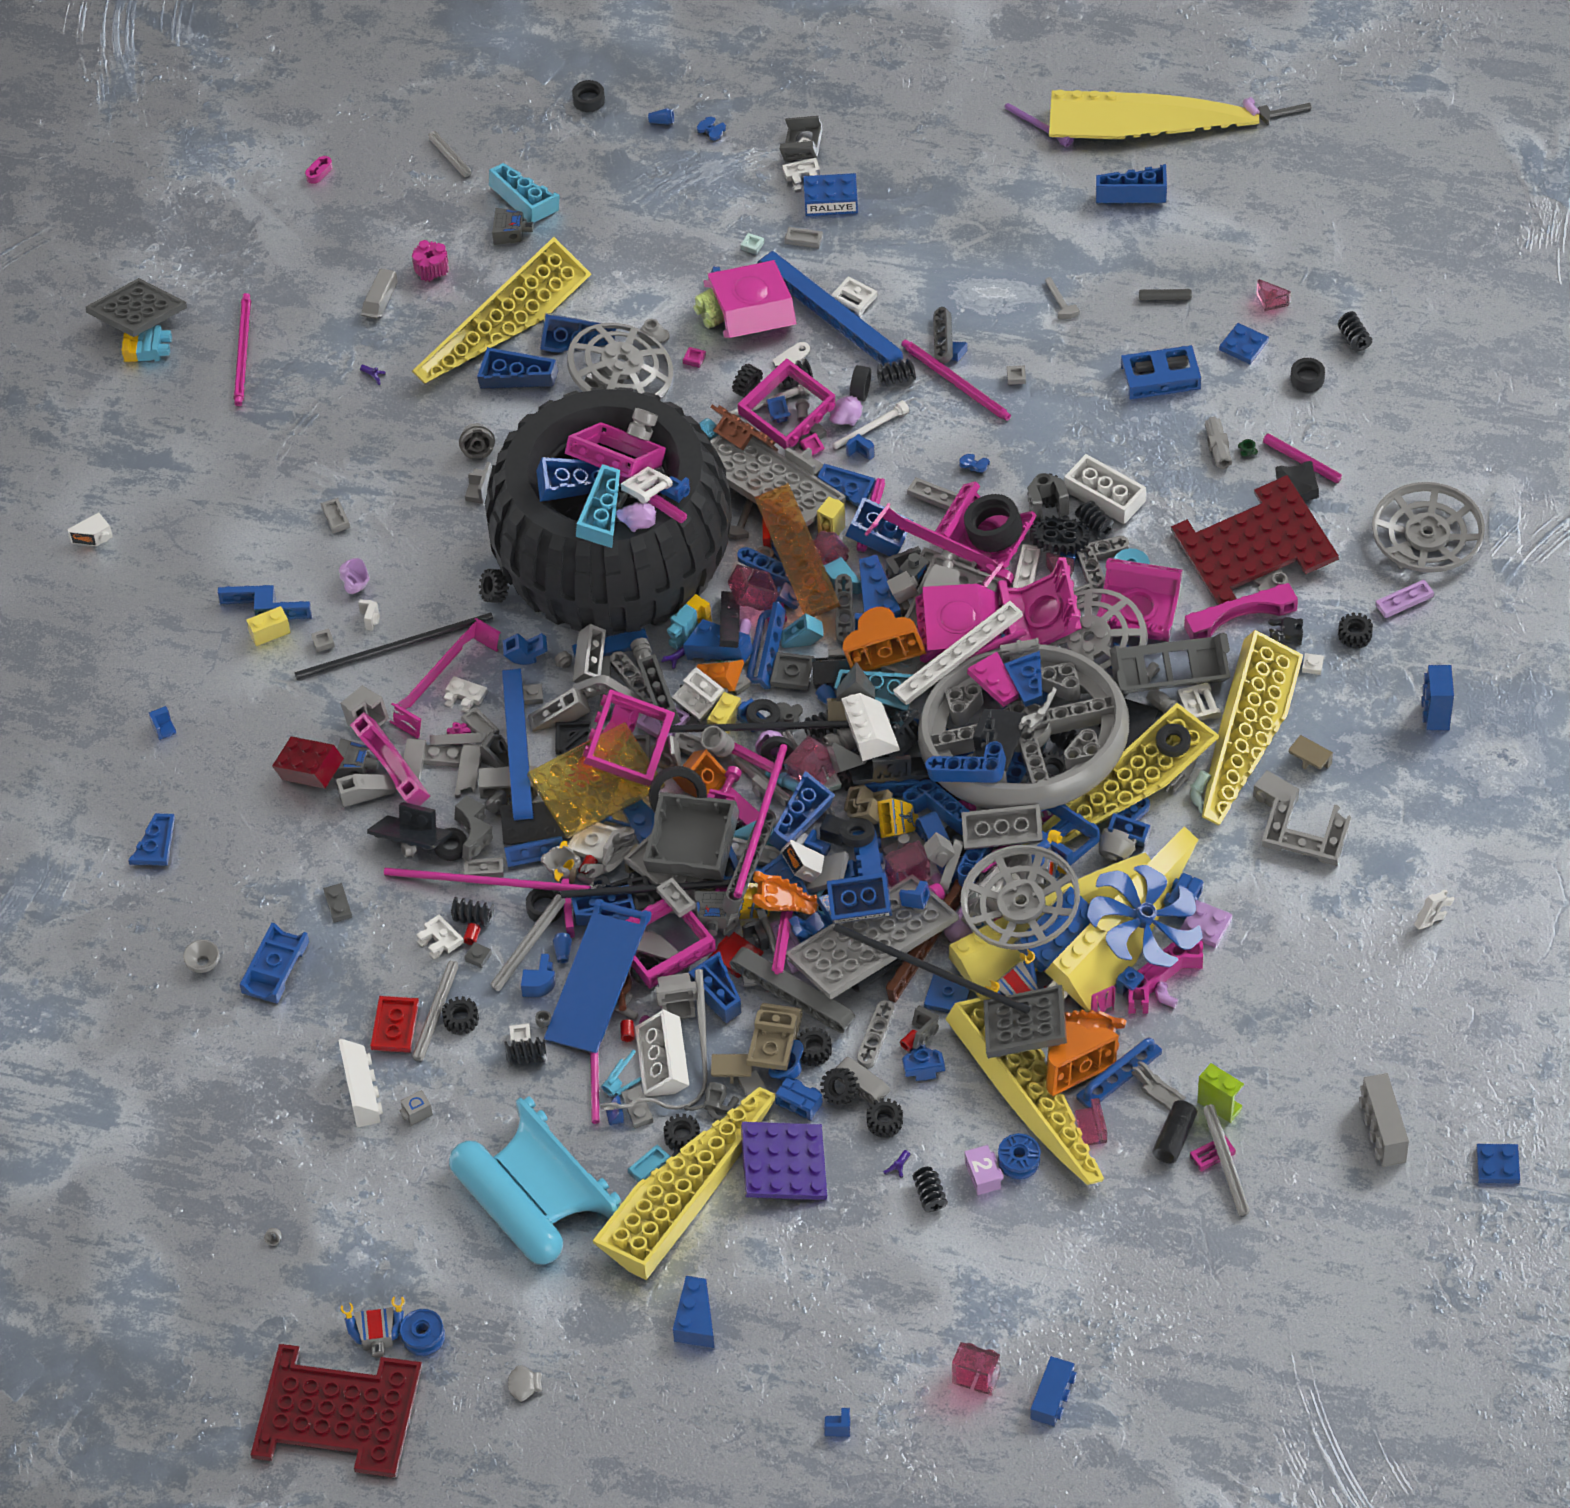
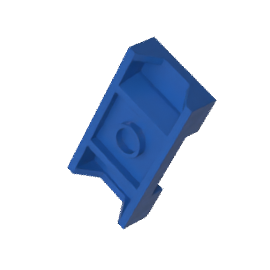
M271 923L239 984L241 993L278 1004L285 990V982L298 957H302L309 943L308 933L303 932L297 936L284 932L275 923Z

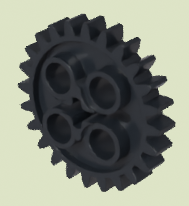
M1052 515V518L1045 516V520L1039 518V522L1034 521V525H1031L1029 537L1030 541H1033V545H1037V549L1043 548V552L1049 550L1050 554L1057 552L1060 555L1063 552L1067 555L1068 552L1075 554V550L1081 552V549H1086L1090 542V530L1087 529V525H1082V521L1076 522V519L1069 520V516L1063 518L1060 515L1059 518H1056Z

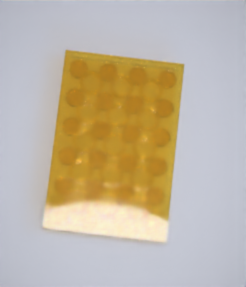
M625 722L601 734L593 754L595 757L642 774L646 773L650 761ZM591 740L527 773L530 781L567 839L606 819L608 816H612L648 797L649 787L584 764L585 757L582 755L586 745L590 746Z

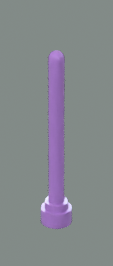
M1009 103L1005 104L1006 110L1049 134L1050 126ZM1055 137L1066 148L1074 140V138Z

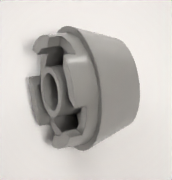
M473 423L465 427L459 438L461 451L470 459L486 458L491 454L495 445L493 433L479 423Z
M1104 828L1100 835L1099 854L1105 857L1107 861L1113 863L1128 859L1136 850V839L1130 840L1128 838L1129 834L1114 829L1113 832H1108V829Z

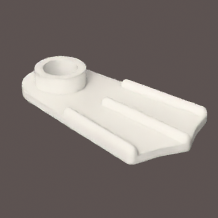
M799 342L772 361L775 366H779L786 358L794 364L797 360L801 362L810 352V346L806 342Z

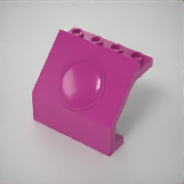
M774 260L707 273L708 279L703 280L704 287L712 288L723 312L726 330H723L724 338H732L797 324L792 297Z
M976 481L963 484L935 532L991 558L997 564L1003 563L1004 565L1001 568L1006 569L1010 564L1011 558L1016 554L1018 546L1025 539V535L1031 528V525H1033L1037 515L1033 511L1020 514L1022 520L1021 535L1007 549L998 552L981 551L970 541L964 525L966 509L973 501L980 498L977 493L980 485ZM1003 515L992 516L984 520L977 529L983 531L997 529L1005 524L1009 517Z
M1058 557L1055 568L1050 575L1022 588H1008L1006 580L998 581L995 592L998 593L999 609L1011 601L1023 614L1020 619L1003 631L1005 636L1024 628L1027 635L1017 640L1026 641L1038 638L1040 645H1049L1082 629L1080 623L1081 613L1077 609V596L1074 595L1073 591L1074 582L1070 578V566L1067 565L1066 558Z
M1108 558L1103 589L1118 592L1129 598L1137 606L1147 626V639L1169 642L1179 599L1183 569ZM1102 594L1100 602L1114 606L1121 599L1112 595ZM1127 604L1119 612L1125 618L1128 628L1140 629L1136 614ZM1099 607L1097 616L1102 617L1108 610ZM1115 615L1107 622L1111 629H1122L1121 623Z
M977 583L922 587L923 593L915 598L918 633L926 650V654L920 655V661L927 663L940 655L999 609L998 593ZM1000 633L999 635H997L994 639H992L990 642H988L987 644H989V643H991V642H993V641H995V640L1000 639V638H1001V633Z

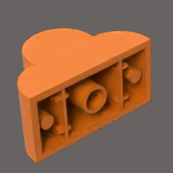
M875 607L864 612L858 620V630L850 633L843 642V651L850 668L857 662L865 672L926 654L915 623L906 617L895 618L893 612L886 607Z
M1066 1021L1067 1043L1048 1047L1047 1091L1052 1096H1055L1106 1070L1116 1062L1119 1035L1107 1028L1096 1027L1087 1029L1079 1023Z

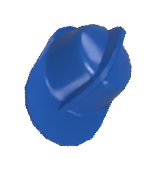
M794 1039L787 1071L769 1068V1075L772 1078H778L784 1082L786 1078L793 1080L800 1075L802 1071L800 1058L803 1053V1044L799 1040Z

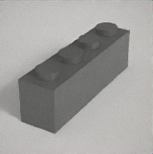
M653 654L638 660L653 705L675 712L671 725L680 723V718L656 655Z

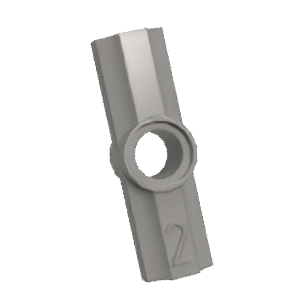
M1216 416L1209 417L1205 421L1208 448L1213 453L1216 467L1225 469L1232 465L1228 436L1223 431L1221 420L1216 418Z

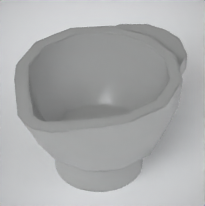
M647 319L640 328V330L654 337L659 343L669 339V332L663 329L656 319ZM637 334V337L644 340L650 346H654L646 336L642 337Z

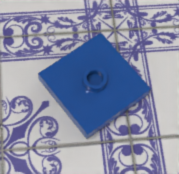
M933 974L925 998L924 1008L949 1013L955 1003L968 1000L971 990Z

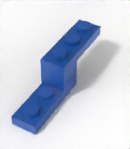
M274 585L218 587L220 605L254 603L255 616L281 606L288 620L312 619L310 601L276 603Z

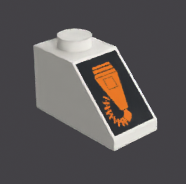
M99 512L67 529L70 542L73 544L98 546L113 538L110 525Z
M790 840L781 849V854L795 876L812 883L821 874L824 855L793 840Z

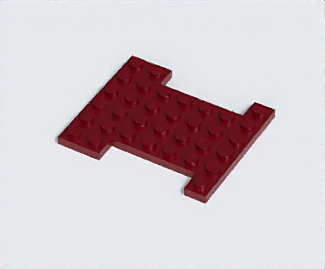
M1288 475L1254 489V494L1260 502L1259 505L1205 529L1195 532L1188 519L1171 526L1172 533L1217 605L1236 600L1233 589L1296 561L1306 575L1339 560V555Z
M279 1344L250 1454L251 1458L272 1461L277 1443L357 1453L354 1465L355 1472L396 1478L422 1371V1362L381 1357L377 1375L297 1365L300 1346Z

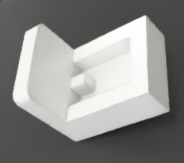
M360 599L358 602L361 614H365L366 630L373 631L375 624H378L380 619L378 604L371 600Z

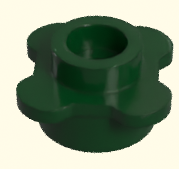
M1245 439L1238 444L1242 457L1258 454V450L1255 448L1256 443L1253 440Z

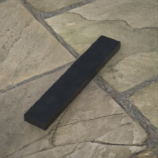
M721 591L720 647H739L740 592Z

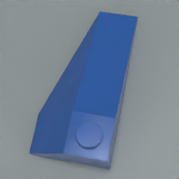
M545 313L540 350L557 353L568 351L572 340L579 332L587 327L601 323ZM604 328L607 332L616 331V328ZM596 330L583 335L577 343L588 344L600 333ZM602 338L593 346H603L608 343Z

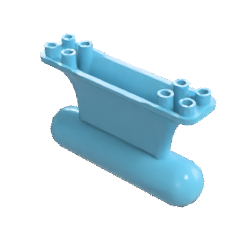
M530 1096L525 1099L520 1097L516 1100L517 1113L520 1118L519 1126L515 1136L505 1148L493 1157L477 1141H464L451 1151L449 1167L523 1254L536 1265H546L555 1261L563 1248V1238L553 1224L571 1214L583 1211L597 1212L610 1219L620 1206L621 1198L616 1192L609 1195L607 1191L609 1186L605 1179L601 1178L596 1181L561 1144L545 1122L548 1118L544 1111L540 1110L536 1113L533 1109L536 1106Z

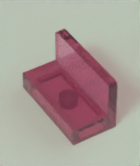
M1099 1098L1091 1099V1108L1075 1111L1078 1128H1080L1083 1134L1081 1138L1084 1144H1088V1146L1107 1143V1128Z

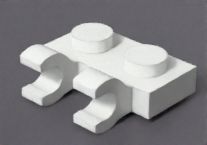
M816 158L782 165L786 181L793 182L795 191L802 190L800 184L803 176L821 174Z
M453 676L445 689L444 699L447 700L445 706L452 708L458 698L462 700L461 705L463 708L461 711L467 713L474 704L480 706L488 693L487 687Z
M1447 890L1431 894L1425 899V904L1417 914L1418 918L1414 923L1419 930L1432 926L1436 920H1443L1447 912H1440L1443 906H1450L1455 899L1454 897L1448 898L1446 896Z
M440 914L425 923V930L416 935L419 938L417 943L421 947L426 946L431 938L436 941V943L428 947L431 951L429 955L433 959L438 958L444 950L450 953L464 943V939Z

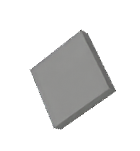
M846 851L824 857L821 874L812 883H807L806 889L809 894L826 890L827 881L844 879L849 854Z

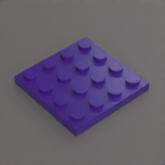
M741 1123L746 1198L827 1199L822 1124Z

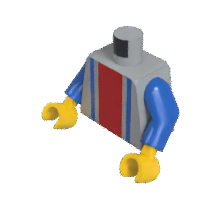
M1050 830L1047 839H1043L1041 842L1030 843V845L1052 851L1051 842L1059 844L1063 837L1060 835L1061 832ZM1029 854V866H1032L1035 855ZM1043 857L1041 869L1050 873L1055 879L1059 878L1061 873L1066 874L1059 865L1057 866L1053 861ZM1037 875L1035 883L1042 889L1051 885L1048 880Z
M1027 949V956L1020 953L1019 957L1024 962L1017 963L997 981L990 980L991 986H985V988L1004 996L1038 990L1033 962L1035 959L1034 952Z
M395 1296L392 1298L391 1303L395 1310L393 1307L360 1311L354 1312V1316L351 1313L353 1305L350 1302L351 1310L349 1312H345L341 1305V1312L346 1315L344 1320L348 1334L357 1344H362L363 1350H372V1356L375 1358L383 1357L384 1348L392 1347L393 1341L400 1335V1324L404 1319V1311L402 1310V1306L405 1304L404 1297H401L402 1302L400 1305H396Z

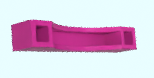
M1289 583L1277 585L1252 595L1227 601L1214 607H1208L1205 610L1192 612L1185 616L1184 628L1190 639L1212 637L1220 626L1239 616L1255 613L1282 616L1297 611L1298 598Z
M363 712L350 724L358 737L387 770L394 781L396 789L404 800L410 804L422 805L430 797V794L377 722Z

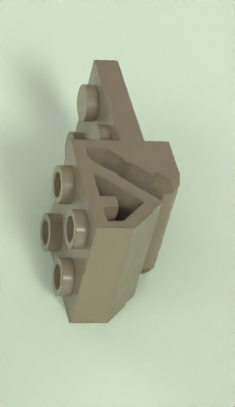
M768 1003L761 1004L755 1018V1029L747 1057V1065L787 1071L793 1042L799 1033L803 1016L802 1008Z

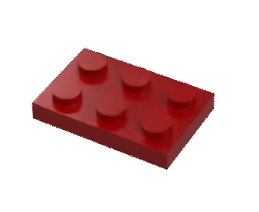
M379 996L370 1045L371 1050L411 1053L419 998Z

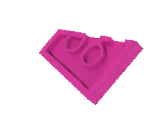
M998 652L967 668V674L1003 707L1018 699L1019 693Z

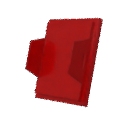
M733 932L717 945L716 951L708 958L720 952L728 972L739 979L741 974L734 971L729 964L739 949L745 947L759 956H762L764 952L736 932Z

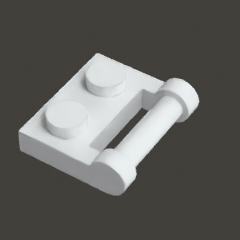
M848 276L831 296L845 307L854 311L856 315L862 316L865 309L878 295L876 290ZM843 294L860 304L856 305L841 296Z
M646 467L621 483V490L638 498L642 504H645L652 496L663 489L670 488L673 483L668 476L650 467Z
M1209 683L1177 690V696L1181 705L1200 721L1210 718L1218 719L1222 716L1211 694ZM1200 693L1204 695L1209 710H1205L1199 695Z

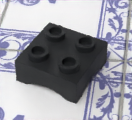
M1306 461L1297 466L1275 467L1276 479L1288 475L1304 501L1319 498V488L1312 461Z

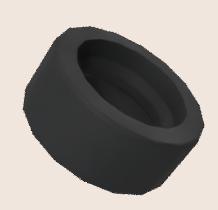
M581 81L572 90L573 104L580 111L594 112L599 110L605 103L604 87L597 81ZM588 92L598 95L591 100L579 98L580 95Z
M1302 358L1294 362L1290 375L1293 387L1303 392H1313L1320 389L1325 381V367L1314 358ZM1303 370H1311L1317 373L1318 377L1306 380L1297 374Z
M856 365L852 374L850 396L857 397L859 401H865L868 396L871 383L870 367Z
M533 889L526 897V910L529 918L537 922L543 912L533 908V904L537 900L542 898L554 899L556 895H561L560 892L544 889ZM563 906L550 923L555 922L561 917Z

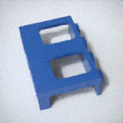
M1192 345L1121 355V369H1124L1130 400L1201 389V374ZM1187 356L1190 364L1189 368L1169 369L1166 358ZM1152 360L1154 373L1134 375L1132 368L1135 367L1136 362Z
M1066 804L1045 809L1061 819L1050 830L1061 832L1060 835L1064 837L1071 830L1076 829L1089 838L1075 852L1062 843L1051 842L1052 851L1060 855L1070 866L1100 842L1098 826L1084 819L1081 814L1069 809ZM1048 830L1046 833L1042 831L1043 839L1048 838V833L1050 830Z

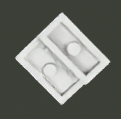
M696 667L683 680L684 685L672 696V699L701 722L715 706L723 694L724 688Z

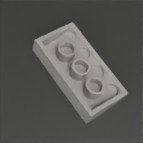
M1039 804L961 813L964 850L1041 842L1043 840Z

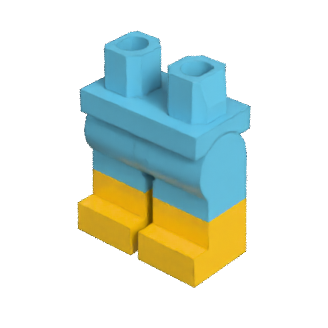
M155 325V327L153 326L135 337L124 332L121 348L124 362L160 361L161 356H170V345L163 344V342H172L171 330H162L161 325Z
M695 594L678 611L677 616L673 615L670 618L671 625L667 628V633L671 636L668 640L670 646L678 650L702 619L712 622L709 602Z

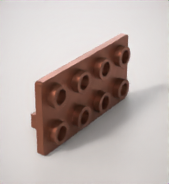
M711 405L710 408L722 417L713 430L716 434L741 450L745 449L752 437L776 452L779 450L774 446L776 442L763 432H759L749 423H745L735 414L728 412L724 407Z

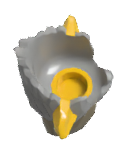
M562 841L560 846L553 847L548 853L542 855L540 858L541 863L546 866L557 882L569 878V884H573L577 871L581 866V859L568 847L567 841Z

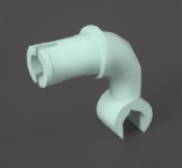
M1200 770L1195 782L1190 785V798L1199 808L1200 813L1203 812L1204 805L1202 793H1204V788L1211 778V775L1203 770Z

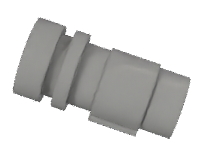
M638 638L630 644L637 664L638 660L651 656V647L646 638Z
M1159 689L1150 690L1146 697L1154 707L1163 712V715L1178 703L1175 700H1171L1169 696Z

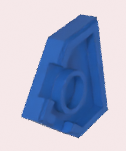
M925 1044L917 1049H913L902 1058L905 1076H915L916 1081L935 1079L936 1072L945 1071L942 1052L936 1049L931 1050L925 1047Z

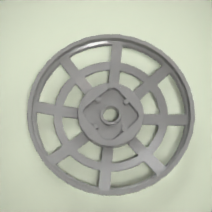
M601 323L587 327L574 337L567 353L568 371L575 384L583 392L591 391L590 388L592 387L582 378L590 373L597 380L607 385V389H618L619 387L633 388V390L641 394L645 392L643 388L651 384L657 377L665 383L655 393L660 396V399L667 393L672 383L673 365L665 348L645 331L630 325ZM604 328L623 329V330H627V331H630V332H629V333L620 332V331H610V332H607ZM596 330L600 333L588 344L577 343L583 335ZM636 334L642 337L646 336L658 349H652L649 344L637 337ZM612 336H624L627 339L625 342H616ZM602 338L608 343L604 348L593 346ZM635 340L642 344L646 350H638L632 345L633 341ZM574 349L585 350L587 367L577 371L574 363ZM591 352L601 354L600 362L592 363ZM656 355L664 356L668 364V377L658 371L659 362ZM652 356L653 368L644 364L643 357ZM603 368L605 372L611 375V379L605 378L597 370ZM641 370H644L651 375L640 382L638 375ZM618 379H631L633 384H620L617 381Z
M1434 482L1411 483L1394 489L1379 502L1372 519L1373 538L1382 553L1396 564L1419 572H1443L1463 565L1478 552L1482 545L1485 531L1483 515L1471 498L1456 488ZM1413 492H1431L1430 501H1419L1407 505L1402 498L1403 495ZM1438 493L1451 496L1462 502L1465 506L1456 512L1449 506L1437 503ZM1395 500L1401 509L1393 515L1390 523L1379 519L1383 510L1389 503ZM1428 508L1427 513L1415 515L1412 512L1413 509ZM1435 510H1442L1451 516L1445 520L1440 515L1435 514ZM1469 511L1472 512L1477 521L1478 534H1467L1466 524L1462 517ZM1403 514L1409 519L1406 527L1395 525ZM1457 522L1461 534H1450V525ZM1378 526L1388 529L1392 547L1385 548L1380 542L1377 531ZM1423 531H1431L1432 533L1425 534ZM1394 532L1405 534L1407 541L1398 544ZM1477 540L1476 546L1469 555L1463 559L1455 556L1462 550L1466 541ZM1448 541H1460L1452 552L1445 547ZM1413 547L1420 551V556L1411 555L1404 549ZM1439 551L1444 555L1438 558H1427L1428 552ZM1399 552L1403 556L1417 561L1418 565L1400 560L1392 554ZM1448 559L1453 562L1444 566H1425L1426 563H1438Z
M1087 589L1074 593L1077 598L1085 595L1084 603L1077 605V609L1084 608V616L1080 618L1082 629L1049 644V646L1057 647V645L1067 643L1071 651L1094 661L1095 658L1102 656L1104 653L1111 657L1109 650L1111 649L1113 637L1122 636L1119 648L1127 646L1129 636H1140L1139 646L1147 645V626L1142 613L1129 598L1112 590ZM1093 594H1108L1121 600L1114 606H1111L1104 602L1092 601ZM1127 604L1136 614L1140 629L1128 628L1125 618L1119 612ZM1092 607H1101L1108 610L1102 617L1092 615ZM1115 615L1119 619L1122 629H1111L1107 622ZM1088 634H1094V638L1092 640H1085V637ZM1109 659L1099 666L1105 670L1111 666V660ZM1080 687L1081 694H1088Z
M1033 845L1009 846L985 856L969 872L961 890L962 913L970 929L988 944L1010 950L1035 948L1058 937L1073 921L1080 903L1078 879L1069 863L1055 852ZM1019 854L1035 855L1032 866L1020 865L1007 868L1003 859ZM1043 857L1058 864L1067 875L1057 881L1050 873L1040 868ZM996 862L1000 872L993 876L985 887L973 883L986 867ZM1028 872L1029 876L1027 880H1014L1011 874ZM1037 875L1048 880L1051 885L1042 889L1035 883ZM1004 878L1006 885L1000 892L992 891L991 888L1000 879ZM1070 881L1074 889L1073 909L1062 908L1063 895L1061 887ZM970 890L981 895L980 910L982 915L970 917L968 895ZM1053 892H1056L1057 895L1056 907L1045 905V897ZM987 897L997 900L998 910L987 913ZM1019 899L1027 900L1022 905L1016 903ZM1042 913L1053 914L1046 923L1039 927L1036 919ZM1059 915L1069 916L1065 923L1054 933L1047 937L1044 935L1043 931L1051 926ZM1002 916L1009 923L1004 930L992 920ZM986 922L994 931L1002 934L1000 940L995 941L983 935L974 924ZM1028 923L1032 929L1027 932H1013L1017 924ZM1035 935L1038 939L1035 942L1025 944L1007 943L1010 937L1023 938Z

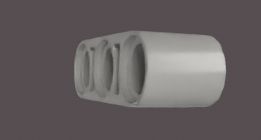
M846 1057L836 1067L848 1068L855 1073L853 1077H858L859 1079L855 1082L860 1083V1087H856L859 1090L858 1095L870 1104L874 1105L875 1100L880 1102V1098H884L890 1092L888 1085L850 1057ZM840 1078L837 1079L838 1081H840L842 1084L845 1085V1083H844V1081H843L842 1079H840Z

